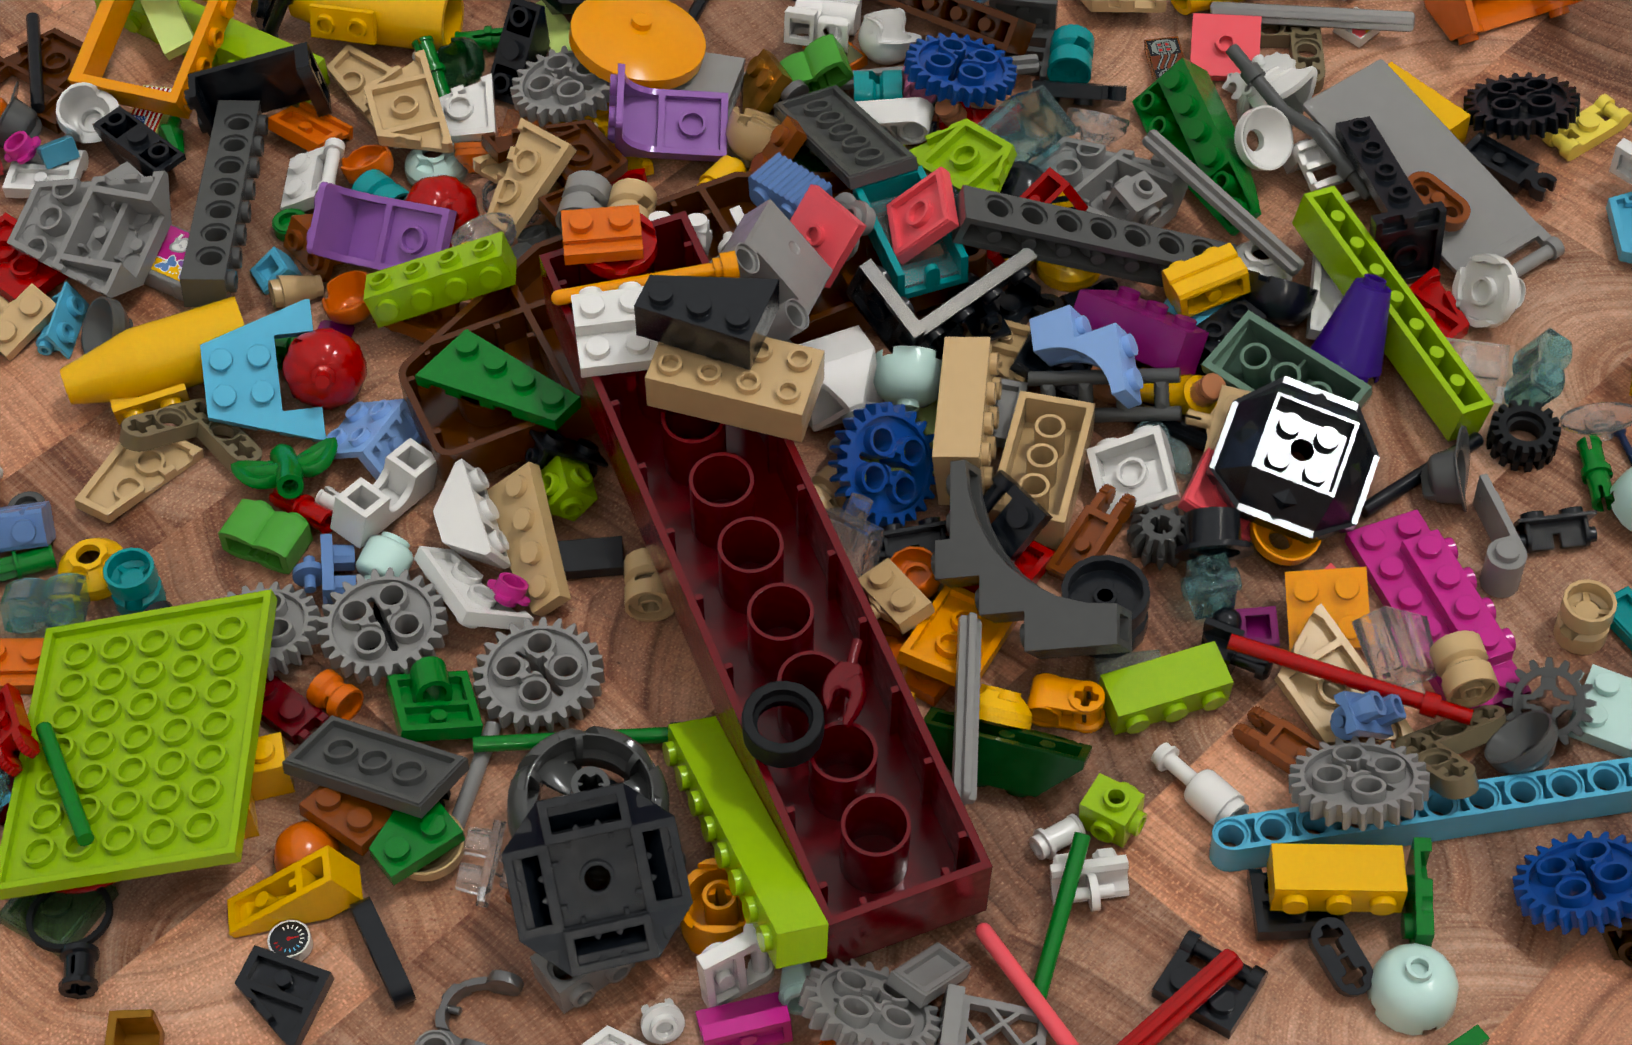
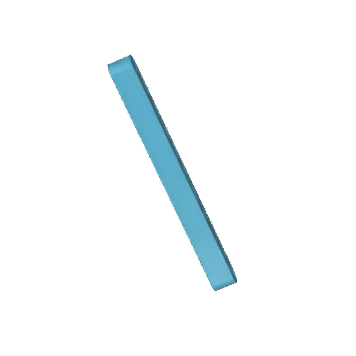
M1632 757L1478 780L1479 790L1477 793L1464 799H1447L1430 788L1429 801H1424V809L1422 811L1414 810V818L1409 819L1400 816V820H1402L1400 825L1385 821L1384 828L1381 830L1374 824H1367L1365 831L1352 826L1347 830H1343L1341 822H1335L1328 827L1325 826L1324 817L1312 821L1310 819V811L1300 813L1299 806L1226 817L1215 823L1212 829L1209 858L1216 868L1225 872H1234L1267 867L1271 843L1407 846L1412 844L1413 837L1431 838V842L1632 812ZM1557 793L1563 794L1567 797L1560 796ZM1515 799L1522 800L1525 803L1518 802ZM1473 805L1481 806L1484 809L1476 808ZM1432 811L1442 813L1443 815L1434 814ZM1306 830H1314L1319 832L1320 834H1312L1307 832ZM1266 836H1273V837L1277 838L1278 840H1269V839H1266L1265 837H1266ZM1231 842L1237 846L1229 847L1224 845L1223 843Z

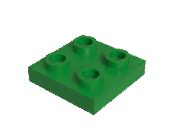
M428 656L417 660L412 665L410 674L387 675L386 689L398 736L415 742L473 738V736H482L483 723L467 670L447 671L446 664L442 659Z

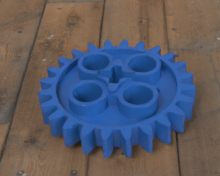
M938 33L937 38L928 34L925 40L918 38L916 39V44H910L909 50L906 52L904 74L908 75V82H916V90L926 89L925 96L935 94L938 96L937 101L939 102L949 99L953 106L959 101L963 102L965 107L968 108L971 102H974L979 107H983L984 101L995 105L996 99L1005 101L1006 95L1011 96L1017 77V65L1012 64V57H1004L1005 50L995 51V44L993 43L988 45L982 44V38L973 41L970 40L968 34L964 38H958L956 33H952L951 37Z
M892 402L865 404V408L854 409V417L842 420L847 430H837L834 433L841 441L840 445H831L829 448L837 454L836 460L828 462L829 466L837 468V474L830 477L829 480L830 482H839L841 486L834 495L835 497L846 496L847 499L842 508L844 510H854L853 519L865 520V526H878V528L896 523H901L905 526V521L917 520L916 512H925L927 510L924 499L935 498V495L929 489L930 485H936L935 477L932 476L934 471L932 462L933 448L930 449L929 445L934 439V434L925 435L923 432L927 422H915L917 412L906 411L904 404L893 405ZM859 455H861L862 457H865V459H868V460H876V459H879V463H878V462H867V461L861 460L860 457H859ZM891 467L906 469L910 471L911 475L902 470L891 471Z
M1587 831L1583 839H1577L1575 835L1570 833L1567 837L1568 841L1564 843L1553 838L1551 839V848L1537 846L1538 856L1525 855L1526 865L1516 866L1517 876H1513L1512 880L1517 906H1520L1523 917H1531L1533 925L1544 922L1546 931H1550L1559 925L1563 935L1568 934L1572 928H1579L1580 934L1585 935L1589 927H1595L1597 931L1604 933L1605 924L1611 923L1621 928V918L1627 917L1632 919V842L1627 843L1626 836L1623 834L1611 840L1608 831L1602 833L1599 838H1593L1591 831Z

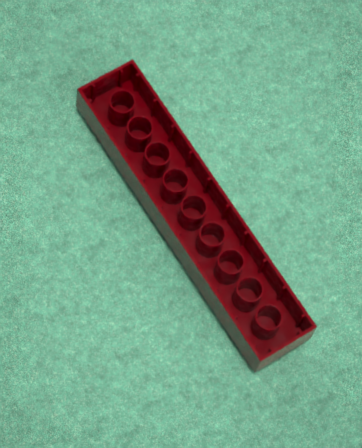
M686 211L651 221L657 238L658 253L652 265L639 275L710 263ZM564 248L539 255L546 312L727 738L829 923L827 958L822 959V961L832 966L834 960L838 958L844 963L850 961V958L861 957L986 911L993 866L794 441L647 406L645 376L648 370L581 378L572 303L560 306L555 305L551 301V295L555 290L610 281L611 279L594 274L584 264L565 265ZM854 638L862 640L863 644L857 664L863 669L866 697L863 708L851 727L847 730L842 728L846 703L849 699L840 695L834 698L828 715L823 711L825 720L824 737L820 749L810 760L796 767L776 768L764 765L754 758L744 744L742 733V711L750 695L757 688L770 682L790 681L802 684L814 692L821 703V688L828 672L837 662L847 661ZM778 706L763 712L758 719L757 726L759 733L767 740L777 743H789L802 738L807 733L809 722L806 714L797 708Z

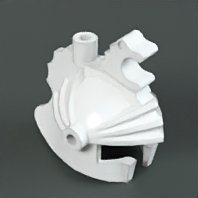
M1275 52L1265 57L1262 54L1256 55L1252 59V63L1257 62L1265 71L1264 77L1286 104L1303 114V103L1311 99L1317 82V69L1314 66L1296 69V60L1291 59L1287 53L1280 54ZM1235 72L1227 75V80L1223 84L1222 89L1233 94L1231 99L1237 101L1236 113L1239 120L1248 110L1268 105V103L1253 86L1249 87L1240 76L1241 73Z

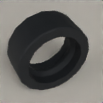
M776 681L763 685L750 695L742 711L744 744L750 754L764 765L776 768L796 767L810 760L820 749L824 737L825 720L823 706L815 693L802 684L790 681ZM789 706L797 708L806 714L809 727L807 733L802 738L794 742L777 743L767 740L759 733L758 719L763 712L773 707Z

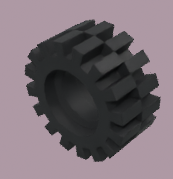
M1523 399L1521 405H1518L1516 400H1512L1509 402L1508 407L1502 404L1499 406L1498 412L1494 411L1486 438L1487 450L1491 449L1490 456L1493 459L1500 456L1498 464L1505 467L1507 463H1511V470L1518 471V467L1523 466L1524 472H1531L1533 465L1537 470H1540L1544 467V463L1548 465L1552 461L1553 456H1555L1561 435L1560 421L1558 417L1552 418L1553 411L1550 408L1543 412L1541 410L1543 404L1536 402L1535 406L1532 407L1529 406L1530 400ZM1526 431L1537 439L1533 441L1520 440L1511 435L1510 432Z

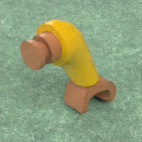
M1095 366L1091 368V370H1102ZM1208 373L1205 376L1181 375L1180 383H1169V406H1181L1182 415L1188 416L1187 412L1189 409L1210 414L1217 405L1222 385H1226L1221 376L1215 373ZM1154 383L1143 384V388L1140 389L1141 401L1143 403L1154 405ZM1093 385V396L1103 402L1116 403V398L1111 394L1110 385Z

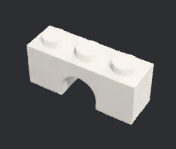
M412 438L406 440L386 456L384 468L373 485L360 477L335 497L330 528L361 549L369 537L378 535L434 489L438 469L432 452Z

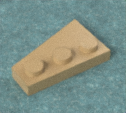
M347 44L326 67L333 80L374 128L363 87L376 78L383 77L392 67Z
M183 440L151 450L137 452L126 449L119 442L74 499L77 509L109 524L204 458L203 448Z

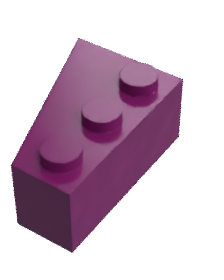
M1120 286L1119 290H1079L1074 309L1080 315H1085L1088 318L1092 331L1116 322L1127 334L1131 333L1134 336L1138 346V355L1135 356V360L1154 368L1180 367L1181 375H1195L1209 332L1196 326L1197 321L1182 314L1173 315L1167 312L1169 308L1167 305L1154 300L1145 301L1139 298L1141 295L1139 291L1130 287Z

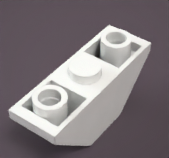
M461 458L455 462L433 510L441 540L445 545L463 557L506 569L511 566L507 554L509 543L503 532L499 529L496 520L499 518V512L487 492V488L490 486L489 481L479 467L474 468Z

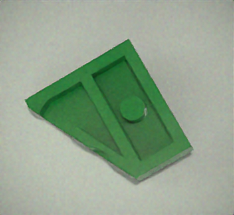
M1413 837L1405 867L1408 893L1405 899L1406 913L1401 915L1402 939H1409L1410 944L1418 943L1431 947L1435 935L1433 879L1428 878L1426 865L1429 854L1432 852L1431 838Z

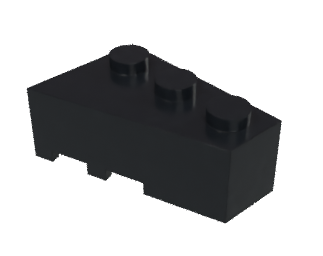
M649 275L634 305L636 335L751 370L779 310V279Z

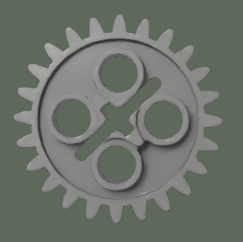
M563 46L559 53L550 49L549 56L547 57L539 54L536 55L537 62L526 61L527 69H518V77L512 78L513 86L510 87L515 110L519 111L521 118L527 116L528 121L531 123L538 120L540 127H543L548 122L558 124L560 122H572V120L576 119L578 121L585 120L584 117L587 115L597 118V110H608L607 103H609L610 83L587 70L578 61L574 53L568 51L566 46Z
M390 567L385 576L382 577L379 576L376 569H372L371 579L365 580L361 574H356L358 584L354 586L348 582H342L344 593L331 592L330 596L333 604H323L324 617L317 619L320 628L317 636L325 658H329L332 669L340 668L344 678L354 673L358 684H361L367 676H371L374 686L379 684L381 677L399 673L410 674L409 669H411L412 665L423 657H436L434 648H444L443 636L449 634L446 622L449 620L447 610L444 606L442 595L436 594L434 584L431 583L425 586L422 575H418L411 581L409 571L406 569L399 577H395L393 569ZM369 602L376 603L387 630L391 633L392 640L398 649L397 651L390 649L382 627L376 621Z
M277 581L269 589H265L262 582H259L256 589L252 591L246 585L242 587V594L272 589L277 598L267 679L269 681L273 680L274 672L277 670L288 674L287 665L290 663L301 666L303 663L300 655H312L311 645L320 644L317 632L320 631L317 619L321 617V614L313 596L307 597L303 588L295 592L293 584H288L281 590ZM227 592L228 597L236 595L233 592Z
M541 617L538 626H533L529 618H526L524 628L518 629L516 625L511 623L509 624L511 634L506 636L497 631L495 633L497 644L484 643L486 654L476 656L478 667L473 668L475 679L473 685L481 709H487L490 720L499 717L500 726L503 729L512 722L517 734H520L525 726H530L532 733H538L540 726H545L547 731L552 733L554 731V724L558 722L567 729L569 728L568 718L570 716L582 720L583 713L581 707L593 709L595 707L593 697L602 695L600 684L605 682L603 658L602 655H599L598 644L596 642L590 643L587 631L578 635L575 623L563 629L561 618H558L552 626H548L546 617Z
M1357 736L1352 737L1351 743H1345L1340 738H1335V745L1330 746L1325 742H1319V751L1313 748H1306V756H1296V764L1290 765V774L1288 775L1289 793L1291 794V802L1299 804L1300 813L1310 811V819L1312 821L1324 817L1325 826L1328 827L1335 822H1341L1343 830H1347L1351 824H1358L1361 831L1366 830L1367 824H1374L1381 830L1384 828L1385 821L1400 825V816L1412 819L1414 818V810L1422 811L1424 809V801H1429L1430 772L1426 771V762H1418L1417 753L1406 755V746L1392 749L1390 740L1379 745L1375 744L1374 737H1370L1366 743L1360 742Z
M837 958L832 966L823 961L819 969L813 967L809 976H806L798 1005L804 1007L801 1016L811 1019L808 1027L813 1030H822L820 1039L822 1041L833 1039L836 1045H936L941 1033L939 1027L942 1023V1019L936 1016L939 1010L938 1007L927 1004L919 1008L886 984L889 977L888 967L885 966L881 971L874 969L870 961H867L865 967H862L853 958H850L848 966Z

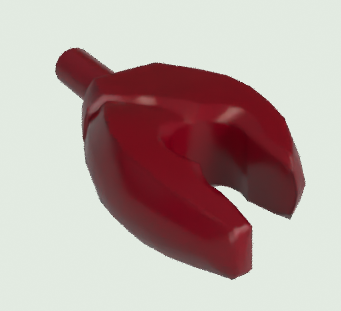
M857 638L852 640L847 661H839L832 667L825 677L821 688V704L823 711L827 715L831 710L834 698L842 695L849 699L846 703V712L842 728L845 730L849 729L857 719L866 697L863 669L857 664L863 641Z

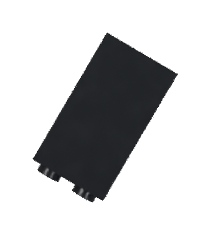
M307 42L188 74L189 89L184 90L189 109H195L197 112L200 130L203 134L208 133L209 137H211L218 100L260 101L262 113L311 100L319 117L332 114L330 90Z

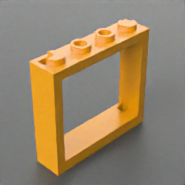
M101 0L68 77V81L71 85L81 82L91 83L97 86L98 90L100 89L111 94L120 105L189 119L193 110L189 109L184 95V90L189 89L188 74L212 68V62L217 49L223 43L224 32L228 22L234 16L233 10L237 1L202 0L207 1L206 7L171 92L102 78L135 0Z

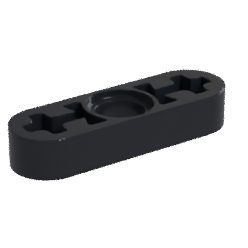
M368 896L350 904L349 907L395 1009L416 1000L408 977L371 898Z

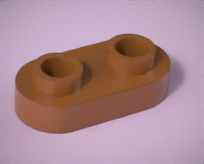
M1418 171L1408 177L1423 204L1442 201L1447 209L1444 231L1455 232L1465 226L1471 209L1468 202L1462 196L1429 172Z

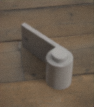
M1483 474L1479 476L1473 506L1491 543L1487 548L1479 581L1482 589L1487 594L1497 598H1507L1514 595L1519 589L1528 555L1498 492L1495 490L1488 474Z

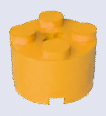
M715 857L698 863V868L687 875L693 903L681 921L680 927L690 950L699 955L709 945L715 942H725L742 933L746 924L742 911V902L739 896L732 895L728 884V875L724 868L719 869Z

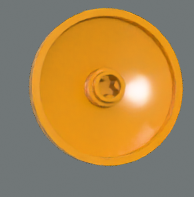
M585 0L574 11L569 29V43L575 57L587 70L609 83L610 75L618 74V63L625 64V74L632 82L649 88L673 89L687 83L698 73L705 55L706 41L699 24L689 13L668 0Z

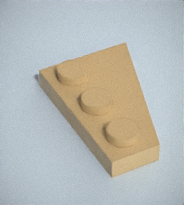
M520 118L517 127L520 134L516 146H511L507 155L510 163L505 177L498 181L485 218L491 225L515 239L518 238L537 210L538 198L548 194L577 151L568 142L523 118Z

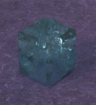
M1226 553L1212 556L1202 555L1196 559L1187 560L1186 575L1180 580L1185 601H1189L1196 620L1213 617L1214 613L1223 607L1235 609L1236 594L1242 588L1240 573L1237 567L1231 568Z

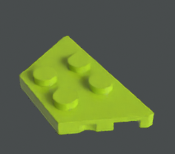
M967 118L951 124L944 130H937L925 135L926 143L909 150L917 157L918 166L922 165L925 173H932L941 166L949 171L953 193L958 195L963 185L1000 193L1017 156L1013 144Z

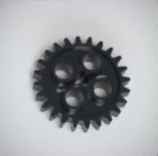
M1528 72L1524 77H1520L1517 73H1513L1511 78L1499 75V80L1495 81L1487 78L1486 84L1476 83L1475 89H1468L1467 95L1464 96L1463 110L1471 115L1469 125H1473V130H1484L1485 136L1497 133V139H1501L1505 135H1509L1511 140H1516L1518 136H1524L1526 140H1530L1531 135L1545 138V132L1558 134V128L1568 129L1569 123H1576V117L1580 116V93H1576L1575 86L1569 87L1568 81L1558 83V77L1545 79L1546 74L1532 77V73Z

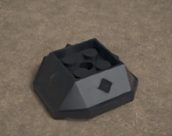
M1283 376L1232 402L1206 474L1213 485H1216L1226 505L1240 510V518L1310 544L1338 533L1342 534L1352 531L1356 527L1380 456L1359 404L1293 378ZM1291 451L1301 453L1306 461L1295 459Z
M623 782L536 801L501 854L519 941L572 977L659 958L693 903L675 816ZM594 865H601L610 873L609 882L601 889H592L584 881L586 871Z

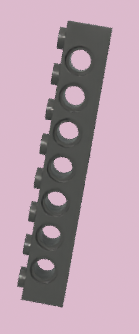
M218 100L180 275L184 307H200L229 298L231 293L237 292L238 275L236 269L242 268L243 261L242 248L240 246H246L247 243L245 223L251 222L250 200H255L256 196L254 178H259L260 176L259 157L264 155V138L262 135H268L267 115H262L260 101Z
M967 185L962 186L955 199L959 227L952 231L953 243L1009 255H1015L1024 248H1030L1038 256L1037 261L1163 287L1161 271L1168 268L1173 262L1179 260L1186 261L1202 254L1209 247H1220L1227 244V242Z

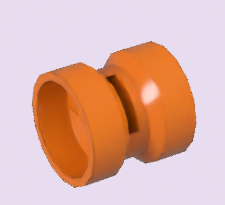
M326 669L320 672L310 683L306 698L315 707L326 709V714L329 717L333 715L350 721L360 710L364 694L353 684H345L344 678L334 670Z

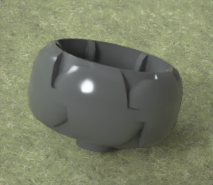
M592 726L586 731L569 728L556 732L540 741L524 756L510 782L507 799V822L511 838L534 803L540 800L541 788L544 784L564 795L610 785L609 777L602 770L606 769L624 778V784L669 812V792L660 767L653 763L644 747L619 731ZM601 865L590 867L584 876L585 883L592 889L606 885L610 879L609 871Z

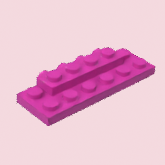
M1417 509L1346 532V545L1360 567H1367V579L1435 693L1442 695V700L1446 701L1441 687L1442 678L1437 675L1429 654L1430 647L1435 641L1447 634L1463 630L1474 631L1480 635L1489 657L1488 662H1490L1500 686L1498 693L1492 699L1476 707L1483 705H1498L1504 709L1511 707L1503 704L1502 699L1513 697L1514 692L1506 687V683L1518 684L1520 681L1515 673L1517 667L1512 661L1513 653L1516 649L1514 635L1509 628L1501 629L1495 620L1496 609L1492 600L1489 597H1480L1476 590L1477 579L1473 570L1470 567L1462 568L1457 560L1458 549L1454 540L1451 537L1443 538L1438 529L1431 531ZM1528 685L1524 689L1523 694H1531L1532 691Z

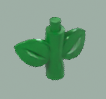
M336 437L326 438L299 455H296L295 450L291 446L278 444L270 452V461H237L230 464L231 471L239 481L251 488L273 489L277 487V492L280 496L286 499H294L303 492V477H315L331 465L337 452Z

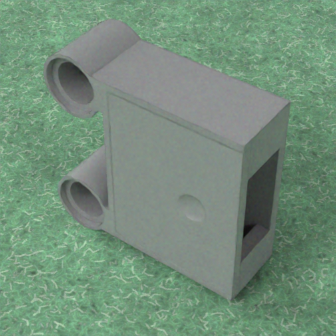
M769 199L743 216L721 253L735 251L740 278L779 279V310L766 337L787 341L809 327V314L833 270L775 203Z

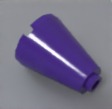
M1365 274L1364 278H1355L1310 347L1366 383L1372 377L1374 383L1378 382L1382 374L1391 289L1386 286L1387 281L1374 274Z

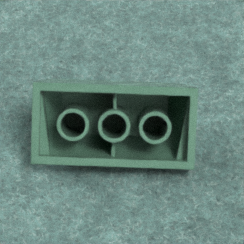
M1250 310L1243 315L1201 364L1204 373L1218 374L1223 378L1226 386L1251 392L1283 376H1287L1359 404L1361 410L1372 396L1371 385Z

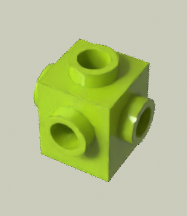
M555 456L541 470L551 515L575 521L598 499L593 477L587 463Z
M1099 773L1079 805V819L1085 830L1091 832L1098 840L1105 843H1113L1123 848L1131 834L1137 837L1145 825L1147 813L1143 812L1145 794L1139 792L1133 785L1127 782H1118Z

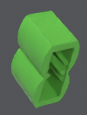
M833 34L814 40L804 51L791 54L780 61V64L793 81L800 79L805 82L809 88V93L834 85L840 88L853 77L844 48Z
M242 499L218 532L222 548L229 554L246 561L258 562L268 569L283 574H290L313 541L310 525L302 515L296 512L275 511L270 504L262 500Z

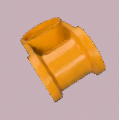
M1041 673L1033 677L1027 705L1033 715L1032 724L1046 728L1055 727L1081 733H1093L1103 727L1105 722V710L1103 708L1105 692L1098 683L1059 677L1050 673ZM1088 691L1091 692V699L1087 698ZM1082 715H1086V723L1083 722Z

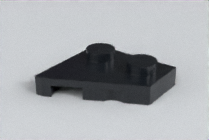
M254 945L235 981V985L285 1045H301L334 981V977L327 970Z

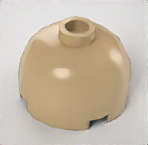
M734 107L726 128L727 143L732 152L741 157L740 160L744 163L745 167L750 168L753 158L763 151L770 141L772 131L782 122L777 117L751 108H745L744 113L741 114L739 113V108Z

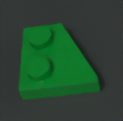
M438 801L422 819L394 810L370 845L369 851L372 859L392 885L395 886L465 841V836L462 829Z

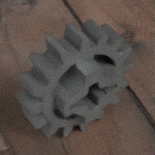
M1547 657L1545 667L1540 668L1535 660L1529 661L1531 669L1529 673L1520 669L1515 670L1517 677L1520 679L1518 684L1506 683V687L1514 692L1513 697L1502 699L1503 704L1513 706V712L1506 716L1507 721L1522 714V709L1547 712L1546 708L1538 704H1530V701H1539V699L1546 698L1547 691H1552L1553 697L1570 702L1569 704H1560V706L1553 707L1552 714L1550 715L1557 727L1558 719L1567 711H1577L1572 721L1559 729L1558 737L1564 745L1570 744L1568 736L1570 732L1580 737L1584 735L1579 724L1582 721L1593 722L1594 719L1586 714V708L1597 706V701L1586 699V693L1593 690L1594 687L1593 684L1581 685L1579 681L1585 674L1581 669L1570 674L1568 672L1570 662L1564 660L1560 667L1556 668L1553 658ZM1541 676V686L1532 694H1523L1526 686L1533 679ZM1558 676L1569 681L1577 695H1566L1559 688Z

